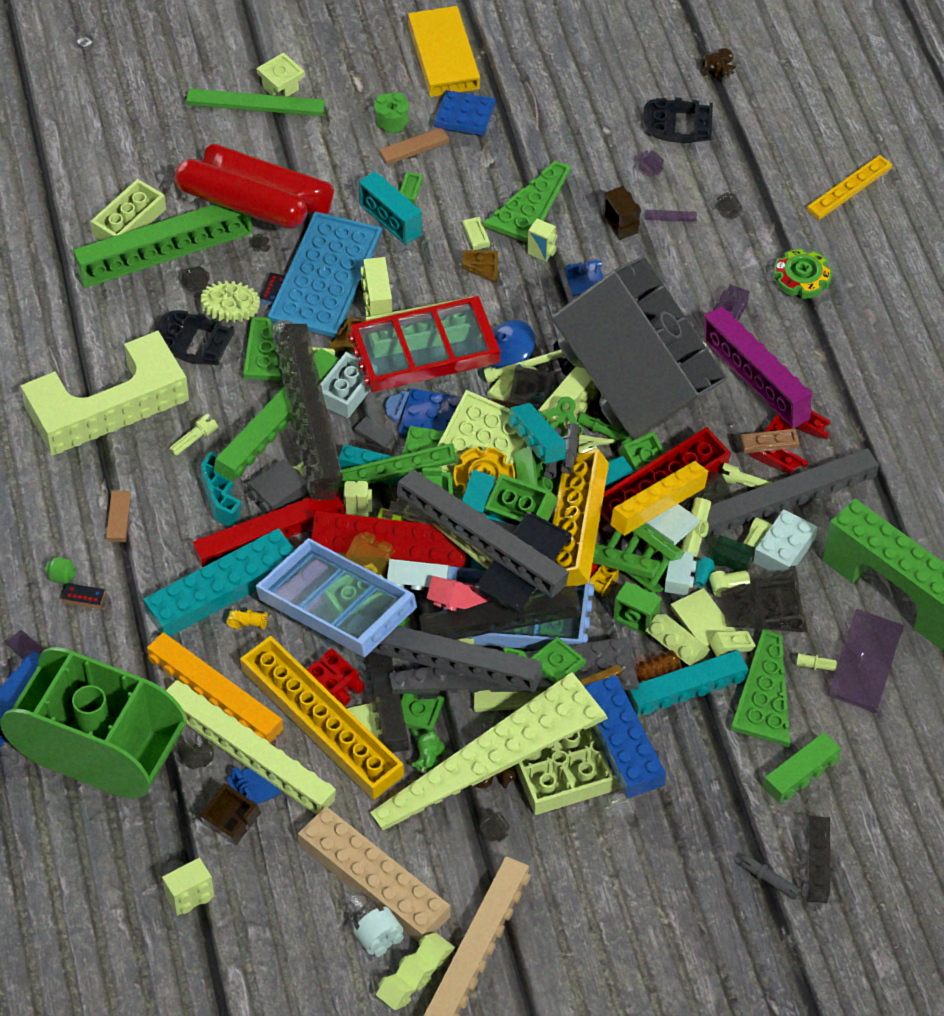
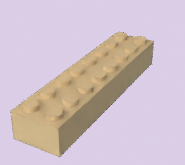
M327 806L298 833V843L302 849L376 909L378 908L379 911H383V907H388L403 927V931L418 943L423 936L435 933L450 918V905Z

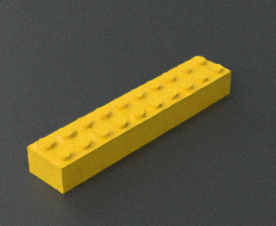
M271 635L240 658L242 672L373 800L404 777V764Z

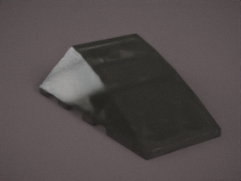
M796 565L789 567V570L784 572L777 571L772 573L773 575L770 577L755 579L753 583L747 585L744 583L722 591L721 599L726 627L808 633L799 593Z

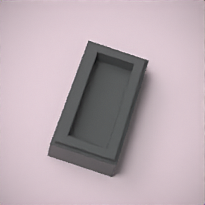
M365 417L354 428L355 433L383 450L396 438L394 433L368 417Z

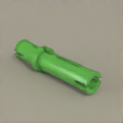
M581 413L578 419V424L617 441L623 442L631 438L627 432L603 422L600 418L596 419Z

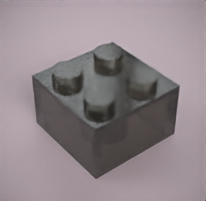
M521 364L516 365L509 403L519 405L531 403L534 408L540 409L551 395L555 371Z

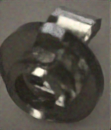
M262 234L254 236L252 239L254 251L262 250L268 252L270 245H267L270 239L263 237Z

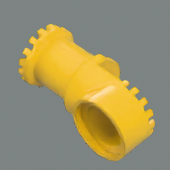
M248 609L246 613L232 610L228 614L226 623L235 629L252 625L261 627L264 630L267 624L265 621L268 619V613L252 612L251 609Z

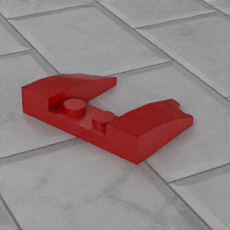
M811 410L810 420L795 428L827 440L829 432H825V426L830 425V420ZM777 414L764 432L792 428ZM787 449L750 453V457L789 473H793L794 469L799 466L804 468L808 465V461Z

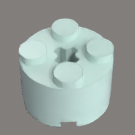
M383 907V911H379L377 908L369 912L358 922L360 925L358 930L354 928V934L369 954H375L376 957L382 956L388 947L398 944L404 938L402 934L403 927L388 907Z

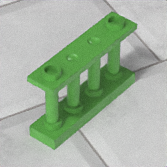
M643 524L633 530V537L624 552L633 553L639 540L644 539L648 542V548L643 557L651 558L654 551L658 550L663 553V558L660 562V568L653 579L632 573L628 574L644 585V589L648 592H661L664 590V587L658 581L670 561L681 559L685 552L647 524ZM615 530L608 544H603V546L615 548L622 534Z

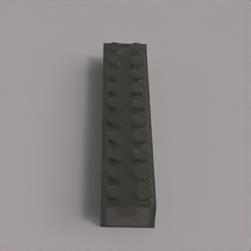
M307 323L285 324L283 331L280 332L279 343H276V353L280 357L279 367L283 370L282 380L287 388L286 398L290 401L289 411L293 415V429L297 432L296 443L300 446L301 450L300 460L304 463L303 473L308 481L307 491L311 494L312 500H334L343 476Z

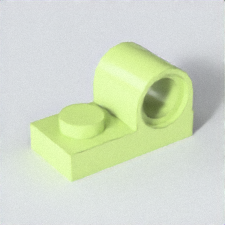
M748 631L717 632L710 641V646L716 657L739 650V652L753 651L756 647Z

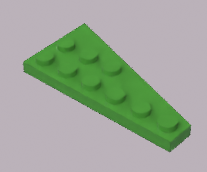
M763 630L731 726V731L790 747L782 635Z

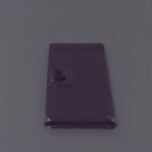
M856 609L828 695L869 712L877 713L904 625Z

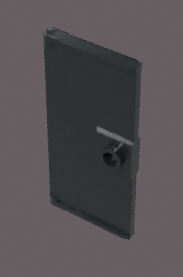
M527 512L513 532V535L552 561L556 560L572 537L570 532L531 512ZM495 560L475 586L477 592L517 614L520 613L536 587Z

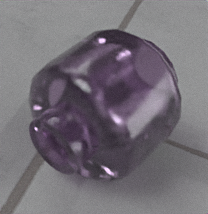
M653 150L645 151L638 159V167L648 176H653L654 174L658 176L664 169L662 167L664 164L663 158Z

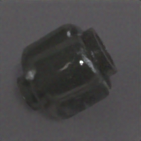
M726 192L717 198L716 208L723 218H730L732 220L740 215L739 212L742 209V204L735 194Z
M200 266L186 269L181 277L182 285L191 292L206 288L210 279L209 273Z
M491 811L480 820L479 829L489 842L497 840L500 843L509 836L507 832L510 829V824L500 812L494 813Z

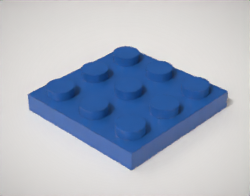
M446 90L434 121V127L485 136L496 105V99Z
M411 388L399 428V436L407 438L410 426L445 431L462 397Z

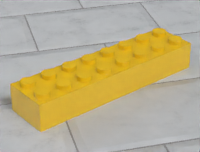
M599 449L579 453L573 464V472L570 473L569 469V474L562 472L553 524L572 534L571 539L554 561L569 571L567 584L564 588L587 584L590 581L609 466L608 461Z

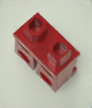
M333 648L320 657L319 661L317 660L306 669L343 706H346L351 700V695L347 692L352 690L356 694H360L364 690V683L359 678V672Z

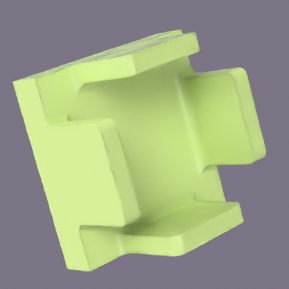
M284 52L256 68L257 74L262 77L263 88L274 96L276 91L283 90V95L286 97L298 91V81L305 77V71Z

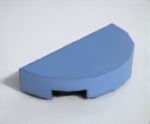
M401 391L400 394L391 395L386 401L385 411L391 421L399 423L410 392Z

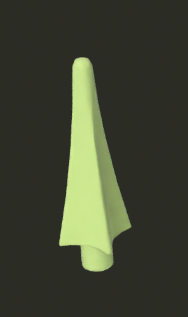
M579 436V447L590 441H594V446L616 443L615 439Z

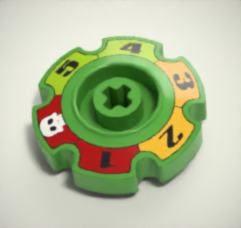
M793 249L785 252L784 258L777 259L774 267V279L778 280L777 286L787 295L792 297L800 295L802 299L813 298L821 295L822 289H828L832 278V268L827 267L828 260L816 251L806 252L804 249Z

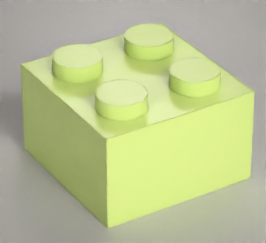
M200 857L162 877L165 897L177 916L182 913L186 914L197 905L205 904L215 897L212 876Z

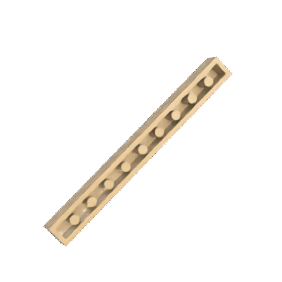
M507 856L505 857L424 1016H460L458 1014L460 1009H464L468 1003L469 997L467 995L469 991H473L477 985L479 972L483 973L487 961L485 960L487 956L492 955L494 952L496 938H500L503 934L505 920H510L513 913L512 907L514 903L519 902L522 895L521 889L523 886H527L531 875L528 874L529 865Z

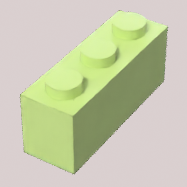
M667 614L655 615L646 629V632L689 666L701 663L710 650Z

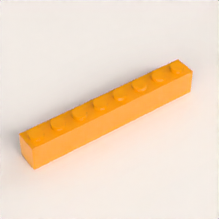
M164 632L147 647L148 659L153 665L163 668V671L168 676H173L181 683L188 685L191 690L198 695L204 696L214 706L220 707L227 715L236 718L240 724L250 728L259 737L271 743L284 730L282 718Z

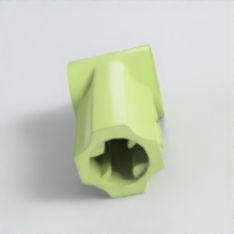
M757 517L751 525L750 533L742 544V549L745 553L751 556L755 554V549L773 524Z
M716 571L709 575L713 594L717 597L725 596L733 590L750 588V577L747 571L728 574L724 571Z

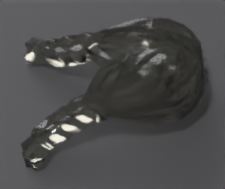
M198 733L197 744L193 748L187 745L183 735H180L176 743L178 755L182 763L190 769L209 765L213 760L214 747L208 739Z

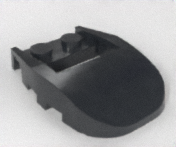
M675 97V100H667L666 98L652 99L644 106L643 124L652 136L661 140L684 144L711 140L713 103L700 105L698 100L688 102L682 101V98ZM676 113H695L694 132H690V134L675 132Z
M183 310L167 312L161 317L155 328V331H159L173 356L191 364L219 365L231 337L235 334L234 326L232 325L230 328L222 326L221 321L215 318L211 320L206 318L205 314L198 313L197 315H192L188 311ZM198 329L212 332L201 354H187V350Z

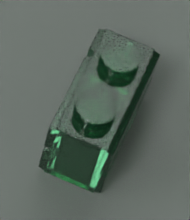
M719 535L712 549L711 559L715 562V565L731 568L734 572H748L754 560L756 548Z

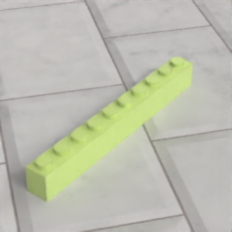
M176 680L166 690L182 707L186 716V724L316 815L335 801L336 789L330 783L323 781L314 772L304 768L298 761L288 757L282 750L272 746L266 739L256 735L250 728L240 724L236 718L227 715L220 707L214 706L204 696L198 695L191 690L188 685Z

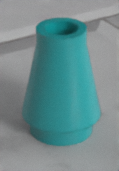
M700 557L697 561L694 580L696 586L705 587L709 575L715 569V562L712 559Z

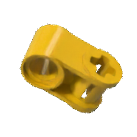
M601 565L590 580L591 584H594V590L600 593L603 598L607 597L614 584L618 581L619 570Z

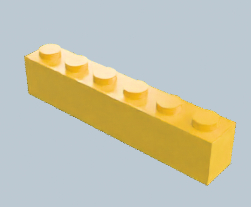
M693 461L614 507L610 525L625 536L704 489L708 470L696 461Z

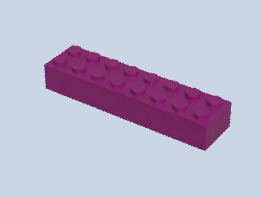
M723 306L704 315V342L792 429L810 420L812 393L809 388H806L796 376L794 377L788 368L782 365L776 356L771 354L763 344L756 340L754 335L749 333L743 324L738 322L732 313Z

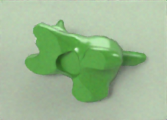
M412 729L411 733L418 743L420 757L411 765L416 767V772L419 771L426 774L439 765L437 757L444 756L446 749L444 744L439 741L437 733L432 731L421 736L418 731Z

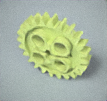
M219 281L218 285L212 283L211 287L207 286L206 290H203V294H201V307H203V311H207L206 315L212 314V319L218 317V321L225 319L226 323L229 320H232L233 323L236 320L243 322V318L249 320V316L254 317V314L258 313L260 297L257 292H254V288L248 289L249 285L242 286L241 282L237 285L235 281L231 284L225 281V284H222Z

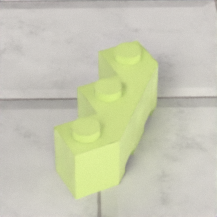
M436 932L423 936L419 941L418 945L420 947L417 952L404 956L400 960L397 973L388 977L385 976L380 981L376 996L394 1010L405 1007L411 1001V994L416 990L420 991L431 980L430 976L436 969L440 970L452 954L455 947Z

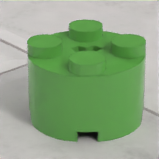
M387 93L377 96L374 104L376 126L379 129L380 127L385 129V132L396 133L402 131L406 124L408 125L409 103L402 93Z

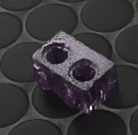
M730 284L728 289L722 292L721 301L716 303L714 310L723 306L739 321L749 303L750 291Z

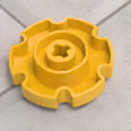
M475 447L460 456L459 463L461 465H455L453 483L456 490H462L461 497L463 498L473 469L494 476V482L497 483L500 474L515 478L514 466L512 463H506L507 456L495 448L486 447L485 451H481L478 447Z

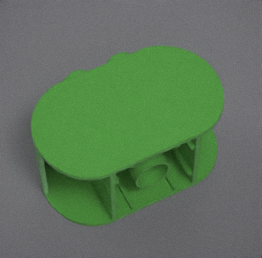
M50 647L41 653L38 659V668L13 708L6 711L0 720L1 730L7 740L20 753L33 762L124 798H141L147 794L187 723L185 713L180 704L157 684L60 647Z

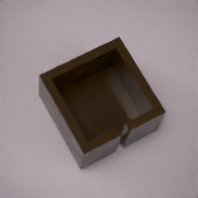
M624 186L604 192L603 217L617 238L622 240L638 234L641 208L639 204L634 202L631 193Z
M224 783L199 816L205 825L237 845L247 832L246 826L251 827L261 814V811L256 803Z

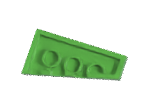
M252 317L243 373L244 379L281 381L270 318Z

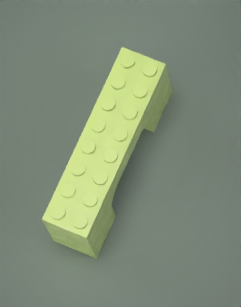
M159 331L124 344L127 367L133 376L129 381L90 397L78 398L70 395L56 372L21 385L25 409L51 456L63 453L65 450L80 446L87 441L97 439L102 435L114 432L119 428L131 425L136 421L148 418L161 411H166L168 408L183 404L189 400L187 378Z

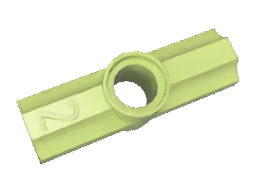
M698 497L694 498L691 513L700 519L699 524L684 537L681 547L682 551L694 553L693 558L698 556L702 537H705L708 533L709 525L707 518L711 506V501Z

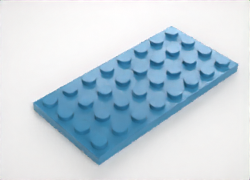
M315 211L267 316L271 322L336 338L361 284V279H363L360 267H364L363 259L372 258L383 233V228Z

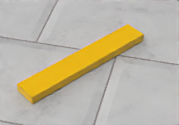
M878 155L808 205L806 211L817 220L822 219L892 169V164L881 155Z

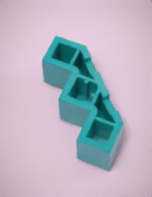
M210 451L201 464L200 479L214 520L228 527H233L241 515L242 501L232 497L234 481L231 482L213 471L215 459L219 455Z

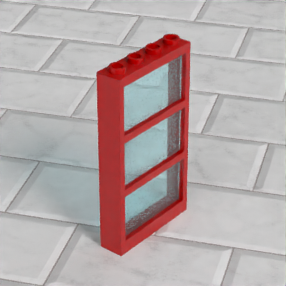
M479 296L350 325L351 333H348L350 344H354L353 352L355 358H359L360 372H364L365 386H369L371 393L500 363V349Z

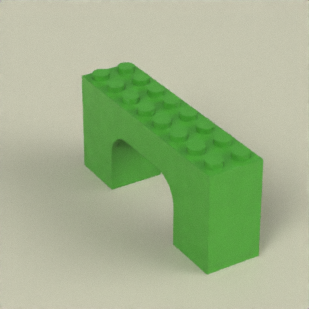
M855 498L830 521L822 561L852 584L869 567H872L906 592L916 604L918 613L914 630L944 651V562Z

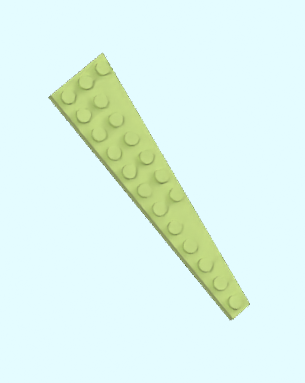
M571 672L370 813L381 829L385 830L409 818L411 815L423 811L425 807L433 803L442 802L443 798L451 794L456 795L460 793L461 789L469 785L474 786L520 763L522 760L536 755L538 751L546 747L550 748L556 742L564 738L568 739L574 733L582 729L586 730L608 719L607 715L574 673Z

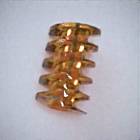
M668 650L667 653H661L659 656L655 655L652 659L647 658L645 662L639 661L637 671L641 682H644L647 679H653L655 676L659 677L661 674H668V671L674 672L676 668L680 670L682 666L677 654L673 650Z

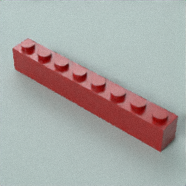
M335 488L326 490L316 496L307 497L297 503L270 511L265 515L254 517L241 524H235L233 527L219 530L209 536L200 537L193 541L194 554L201 568L278 528L286 538L313 529L315 511L345 514L344 504Z

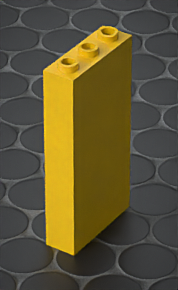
M458 6L408 13V26L429 96L444 95L446 90L465 92L480 89V75Z

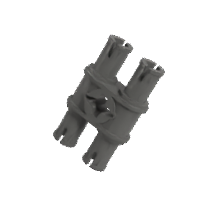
M571 423V426L567 424L566 436L562 437L566 442L565 459L547 463L544 472L546 478H555L557 466L562 464L561 471L563 473L569 474V469L570 473L573 472V464L578 456L577 446L579 445L577 437L579 426L576 423ZM554 428V430L560 436H562V430L559 428Z

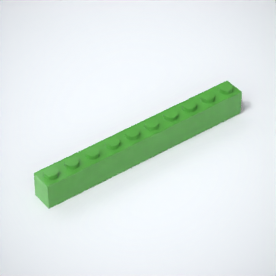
M320 348L215 459L213 471L231 482L237 477H241L245 468L254 463L256 456L262 454L267 445L274 442L277 434L285 430L288 422L296 418L299 410H303L309 400L316 397L317 387L337 364L339 358Z

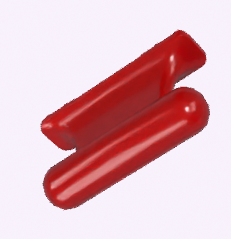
M210 144L206 148L203 161L186 159L177 166L174 173V181L177 188L185 194L289 229L299 227L305 220L307 212L314 214L316 211L328 214L334 195L333 186L326 181L218 144Z

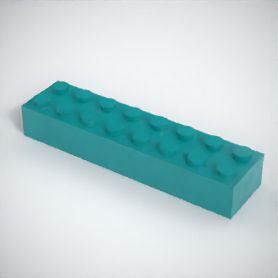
M278 528L143 598L145 612L160 634L164 632L170 637L257 591L256 585L281 564L287 556L292 554L295 549Z

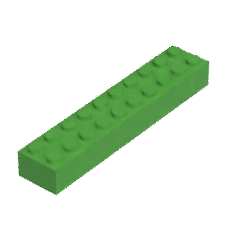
M217 204L199 208L198 210L74 249L77 274L83 287L87 288L252 234L251 216Z

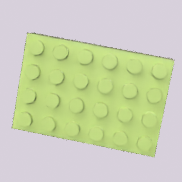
M591 727L586 730L582 729L574 733L572 737L564 738L556 742L554 746L546 747L538 751L536 755L514 765L534 815L622 789Z

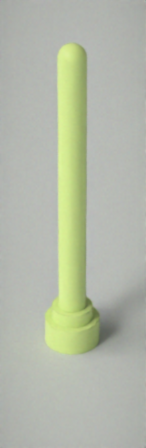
M561 350L498 369L492 367L485 368V377L488 383L494 382L499 378L498 376L564 357Z

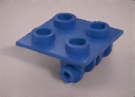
M601 260L588 261V264L587 261H584L583 265L581 262H579V265L578 263L568 264V266L563 268L572 296L581 295L603 278Z
M235 767L231 770V776L226 778L230 787L257 805L281 794L278 787L250 768L242 771V769Z

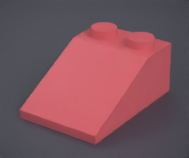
M433 575L427 599L434 601L433 605L445 607L456 611L457 608L467 609L492 600L475 590L476 585Z

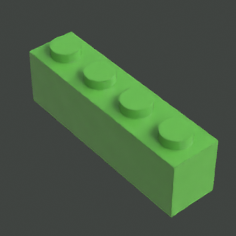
M823 732L768 774L764 779L763 788L779 804L784 800H790L797 790L807 787L810 780L814 777H820L828 766H834L839 761L841 748Z

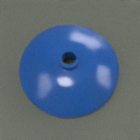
M509 320L492 329L500 349V363L491 366L498 369L529 358L535 347L536 338L534 331L527 323L520 320ZM485 343L483 346V351H487Z

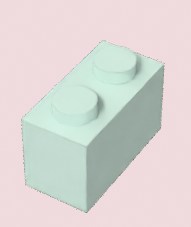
M685 552L681 559L669 562L664 592L688 595V590L693 588L694 577L691 576V572L696 570L697 561H693L694 553Z

